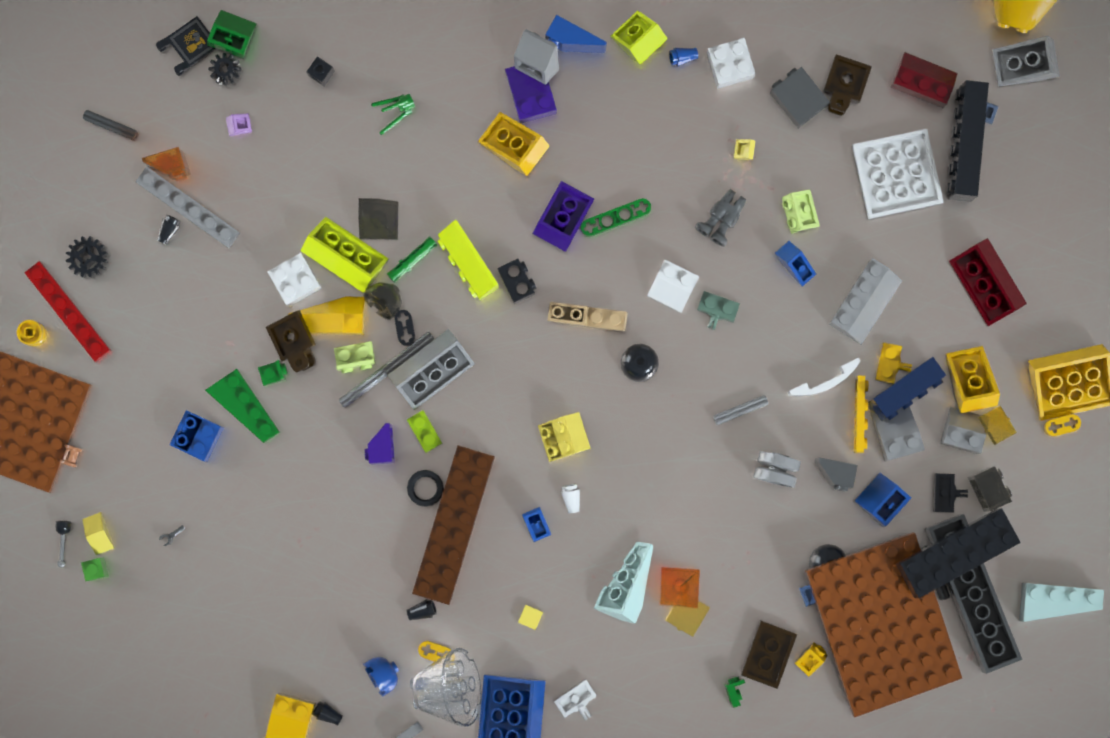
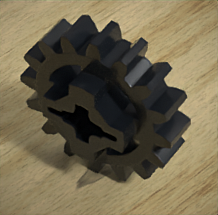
M82 236L81 242L75 239V245H69V248L72 249L71 252H66L70 256V258L66 259V262L71 263L68 268L70 270L75 269V275L81 272L82 278H85L86 274L93 278L94 272L100 275L99 269L105 270L103 263H108V260L104 258V256L108 255V252L102 251L105 245H99L100 241L98 239L93 242L91 236H89L88 240ZM93 247L98 250L99 256L95 255ZM87 255H90V256H91L90 259H87V260L83 259L84 256H87ZM75 259L79 260L80 268L77 266Z

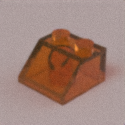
M179 147L142 158L143 163L150 169L171 180L182 181L187 179L188 175H191L185 153Z

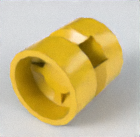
M25 320L17 328V337L20 342L37 347L42 345L47 339V331L42 324L34 320Z

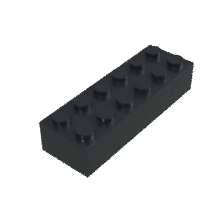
M966 80L956 90L955 100H958V106L954 109L953 118L956 119V126L952 128L954 145H951L950 156L953 158L952 164H949L948 175H951L950 183H947L946 194H949V200L972 202L978 197L989 88L988 82Z
M999 508L896 563V566L913 597L921 598L1021 542L1002 508Z

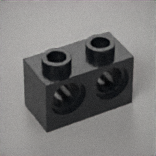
M516 259L498 268V272L514 304L535 295L534 290L537 288L533 279H528L526 275L528 269L524 261L520 263L519 259ZM516 267L520 272L518 276L512 277L508 273L509 269ZM524 284L527 286L528 290L525 294L517 292L519 285Z

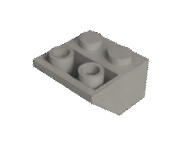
M526 29L514 54L515 69L546 85L559 70L557 45Z

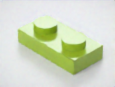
M424 410L407 419L425 453L442 444Z

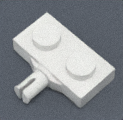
M584 680L554 702L564 717L579 711L583 718L587 720V716L590 718L592 715L585 706L597 695L587 680Z

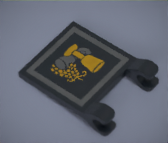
M198 16L156 43L157 49L160 52H163L172 45L184 62L174 67L175 73L178 76H181L194 64L216 50V48L207 45L210 32Z

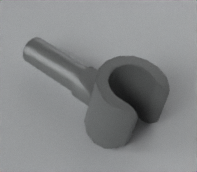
M182 525L170 534L161 535L159 540L167 537L168 543L163 546L170 545L173 542V538L182 532L185 527Z

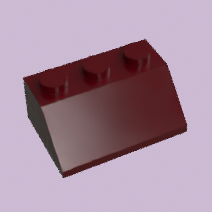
M904 52L891 88L944 108L949 101L958 73Z

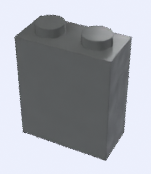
M802 67L798 70L796 68L792 69L787 73L788 77L784 81L780 79L775 82L770 92L798 129L830 103Z

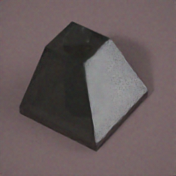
M359 198V239L398 240L399 202Z

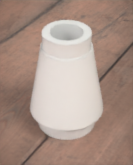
M577 484L562 486L561 494L568 513L579 512L580 488L577 487Z

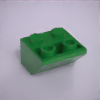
M221 10L213 24L207 45L244 59L257 23Z

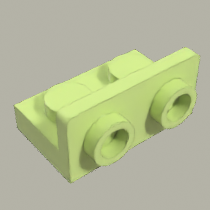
M810 189L793 192L782 197V205L787 216V224L791 234L820 226Z
M372 341L334 348L336 369L341 371L342 374L353 372V368L358 367L361 370L371 369L372 365L376 364Z

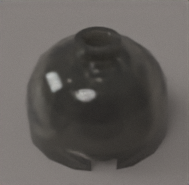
M378 282L370 286L363 294L367 304L370 307L374 305L379 310L376 313L387 320H391L398 313L402 304L399 294L400 290L394 284Z

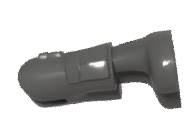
M731 189L712 207L710 219L705 223L698 222L695 226L696 230L702 235L709 237L716 223L721 220L722 223L713 233L710 240L722 247L727 244L725 237L727 229L735 226L746 202V199L740 196L734 203V206L729 204L736 193Z

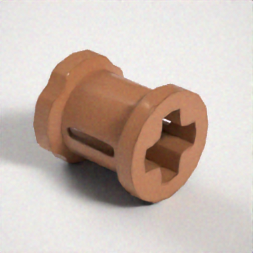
M65 444L66 450L63 459H60V463L76 468L77 464L75 463L82 449Z

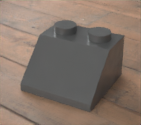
M820 457L815 459L814 463L828 484L834 486V490L845 492L854 487L858 465Z

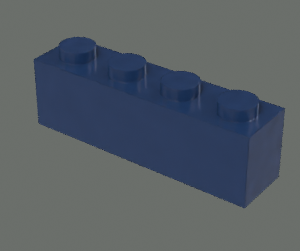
M932 357L868 403L881 421L886 418L891 420L898 415V409L902 407L905 410L913 404L912 400L915 397L921 399L928 394L927 389L932 386L935 389L942 384V378L946 374L934 357Z

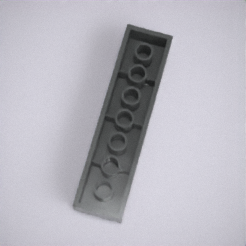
M960 514L925 528L930 543L933 544L968 525L965 515ZM984 563L948 582L947 586L982 673L987 674L1023 660Z

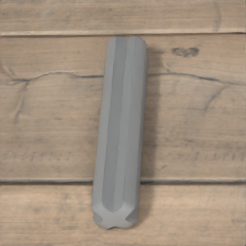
M763 395L714 415V421L717 425L768 405V400Z

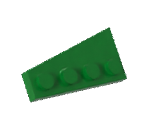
M235 369L205 390L263 443L280 433L238 369Z

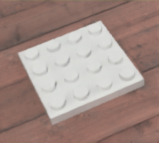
M927 129L852 145L868 219L944 203Z

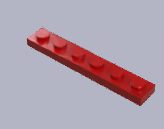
M40 261L24 272L95 362L111 351Z

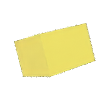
M101 512L82 519L85 537L95 555L114 549Z

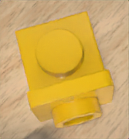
M813 642L810 648L796 660L795 664L809 677L825 662L828 655L822 646Z

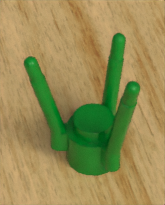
M403 94L371 104L374 107L396 102L382 108L381 111L385 112L396 107L399 108L400 112L404 111V113L381 130L380 135L412 113L411 109L415 108V104L410 94L405 96Z

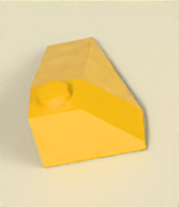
M345 296L300 310L311 334L364 335L365 297Z

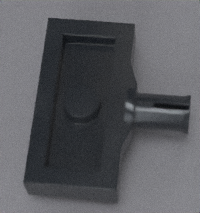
M935 473L934 512L954 513L956 497L968 498V494H960L968 493V489H956L955 474Z

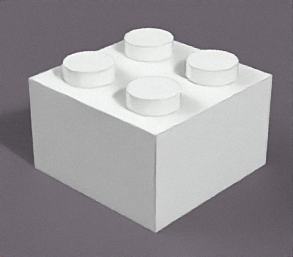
M745 38L708 48L707 56L717 89L754 78L755 70Z
M302 253L268 271L269 276L288 307L322 289Z

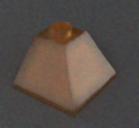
M661 567L659 606L698 608L700 570Z

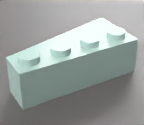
M1022 583L1019 621L1026 622L1102 610L1104 590Z

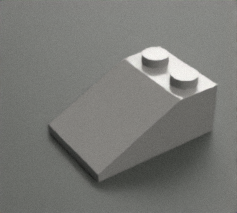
M1049 36L992 49L999 87L1043 81L1060 76L1054 40Z
M868 406L884 461L925 450L910 406L905 410L901 407L897 410V416L891 420L886 418L883 421L880 420L872 407Z

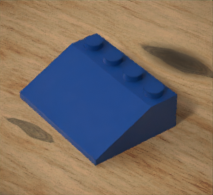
M484 675L478 738H541L546 680Z

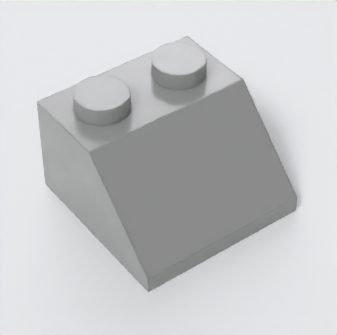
M950 407L940 444L974 454H981L986 437L988 417L971 412L960 413L959 409Z

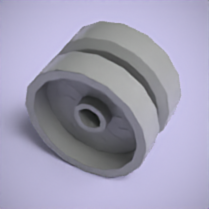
M760 451L758 462L769 467L756 468L753 478L795 488L797 478L786 473V471H799L801 461L779 453Z

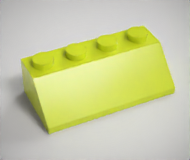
M327 217L310 232L300 250L363 293L371 286L388 261L387 257Z
M457 220L453 221L438 234L440 239L437 242L442 250L447 249L449 252L448 259L453 266H458L460 269L458 274L463 282L468 281L471 286L468 290L474 298L478 297L481 300L499 288L497 281Z

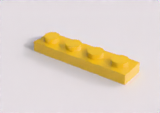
M861 375L855 377L854 453H864V449H867V438H864V430L868 428V419L865 418V411H868V399H865V392H868L869 382L865 380V376Z

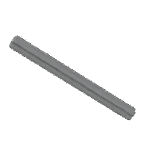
M430 332L425 333L339 399L341 405L344 408L349 406L387 377L389 373L434 340Z

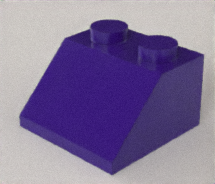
M385 423L368 443V448L365 449V460L369 461V464L395 463L392 424Z

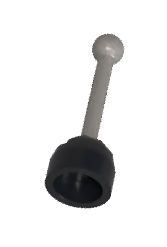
M56 521L55 525L56 531L61 535L60 560L57 563L61 568L65 566V561L63 560L65 534L71 529V521Z

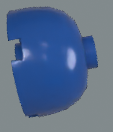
M375 657L363 664L375 688L378 687L380 689L379 694L382 697L396 687L398 682L396 673L399 672V669L394 661L390 663L386 658Z

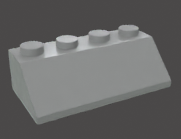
M872 258L829 325L862 345L902 280L888 267Z
M447 329L389 373L388 377L415 410L475 363L452 332Z

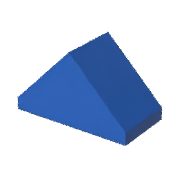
M540 507L522 514L533 542L551 535Z

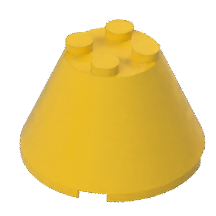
M993 0L998 26L1003 28L1011 26L1017 28L1016 31L1028 33V30L1034 29L1058 0Z

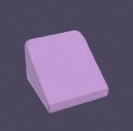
M249 113L231 114L226 118L229 136L252 132Z

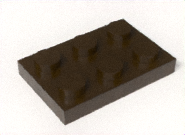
M760 621L741 676L778 689L797 634Z

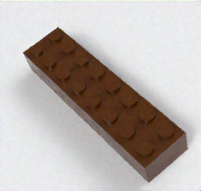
M457 445L412 594L450 605L495 456Z

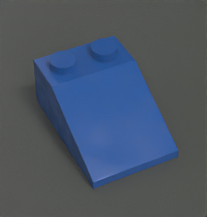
M558 15L555 16L545 34V39L554 42L557 45V50L562 52L605 53L607 42Z

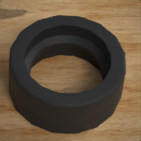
M418 471L408 480V496L417 505L424 507L432 506L441 499L444 491L443 481L433 471ZM421 477H429L436 483V494L430 499H420L415 494V483Z

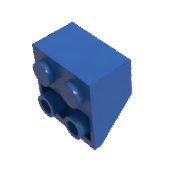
M186 410L169 445L204 462H208L224 427Z
M879 473L854 501L882 527H886L909 502L911 497L897 484L882 473Z

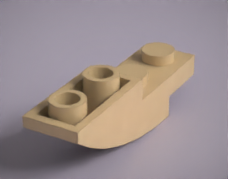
M550 302L548 321L595 329L625 331L628 312Z

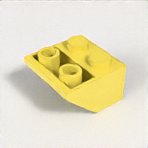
M579 412L538 425L549 462L591 449Z

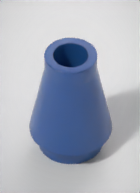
M673 48V50L669 51L671 65L680 66L698 59L697 48Z

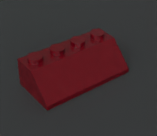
M988 238L949 261L987 326L992 325L1027 304Z

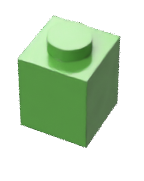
M104 558L81 562L85 581L109 576Z

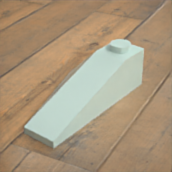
M636 542L623 560L624 565L619 572L615 571L612 575L614 578L608 587L604 586L601 590L594 609L621 621L636 623L643 606L653 551L652 544Z

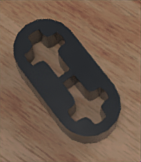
M399 310L395 314L394 319L397 337L402 345L410 346L415 341L412 316L407 310ZM402 313L409 317L406 320L405 327H403L401 321H398ZM405 329H407L408 335H412V338L407 343L401 339L404 336Z

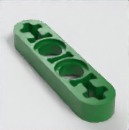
M642 198L586 219L581 224V232L586 237H593L642 218L650 213L651 203L647 199ZM639 203L648 206L645 209L646 212L642 210L636 211L637 216H634L633 210L630 207L634 206V209L640 206ZM623 209H627L630 212V217L626 220L619 216V212ZM603 217H611L612 224L604 226L601 221ZM598 219L601 230H598V226L592 229V233L584 230L587 223L590 226L595 225V220Z

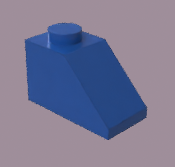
M790 241L775 252L782 265L802 287L816 275L803 252Z

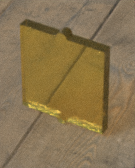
M1001 406L978 417L985 429V433L989 435L994 445L1017 433L1010 422V418L1007 417Z
M682 592L665 621L677 627L678 631L682 630L693 637L710 607L699 602L698 598L694 599Z

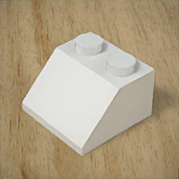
M664 260L647 296L681 313L699 276Z

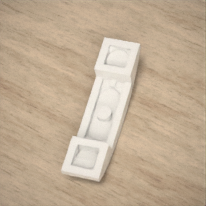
M857 358L839 367L842 375L819 386L809 389L808 384L805 383L788 391L789 396H809L824 392L845 380L855 370L860 360Z

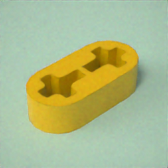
M1074 414L1051 419L1044 424V432L1051 437L1074 432L1080 428L1081 420ZM1069 418L1076 421V424L1073 425L1074 428L1071 426L1065 427L1064 423L1069 422ZM1052 422L1053 425L1060 424L1061 428L1055 429V433L1052 430L1049 431L1048 428Z
M431 641L422 642L418 648L421 657L443 665L450 664L454 659L452 649ZM429 644L430 649L436 652L435 654L429 652L425 655L422 647H426ZM445 650L449 651L448 655L451 658L446 659V661L442 660V656L437 655L438 652L444 653Z

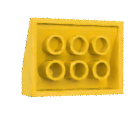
M1103 344L1028 360L1030 379L1040 421L1110 406V353Z

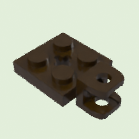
M837 54L835 55L823 90L832 94L828 105L830 113L843 116L851 101L860 103L872 66ZM849 74L850 79H853V81L845 83L842 77H846Z
M300 310L266 326L281 362L288 360L295 372L305 371L315 366L316 360L311 347L316 344ZM289 331L294 333L293 340L287 338Z

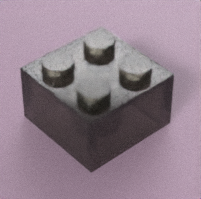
M995 466L988 467L967 477L984 512L993 511L1012 502L1010 498L1012 493L1008 486H1004L1002 482L1004 477L999 468L996 469Z

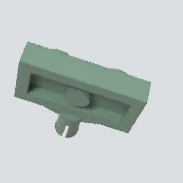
M704 291L697 310L711 317L707 327L711 328L712 326V330H715L718 320L734 322L740 303Z

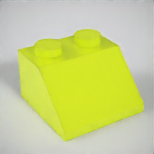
M638 10L611 35V38L623 51L639 64L645 61L667 40L659 25Z

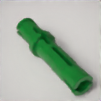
M429 236L407 257L399 260V264L387 273L388 277L395 283L406 272L409 273L417 262L438 246L436 242Z

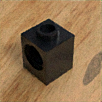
M317 56L306 72L310 78L325 86L335 70Z

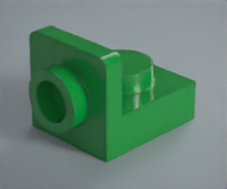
M280 360L258 367L263 386L286 380L287 368L285 363L281 364Z
M739 676L728 679V683L724 684L731 707L733 708L741 706L740 700H742L739 689H735V686L744 684L745 680L743 678L739 679Z

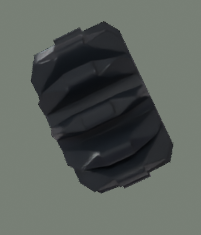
M226 53L222 54V58L217 54V61H210L214 65L208 68L210 72H213L210 77L212 79L216 78L217 84L223 80L224 86H227L228 80L232 84L235 83L233 77L239 78L240 76L236 72L242 70L241 67L237 66L240 63L239 60H234V55L232 54L228 58ZM223 66H226L228 70L225 73L222 68Z

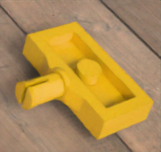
M883 342L875 378L876 381L894 384L899 370L911 372L912 364L901 362L902 346Z

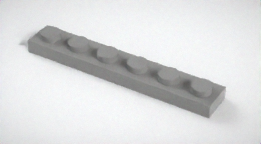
M147 166L136 180V183L226 247L230 248L240 232Z

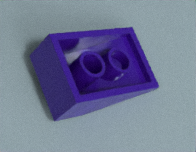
M515 66L505 69L520 123L557 114L549 82L545 85L515 69Z
M561 181L532 234L566 252L594 198Z

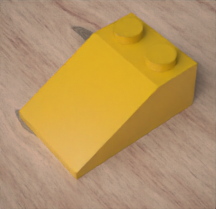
M499 112L478 140L479 144L526 176H528L549 147L540 134L502 112Z
M983 346L946 353L945 356L954 396L960 413L998 406L1000 392Z
M277 693L265 738H306L316 703Z

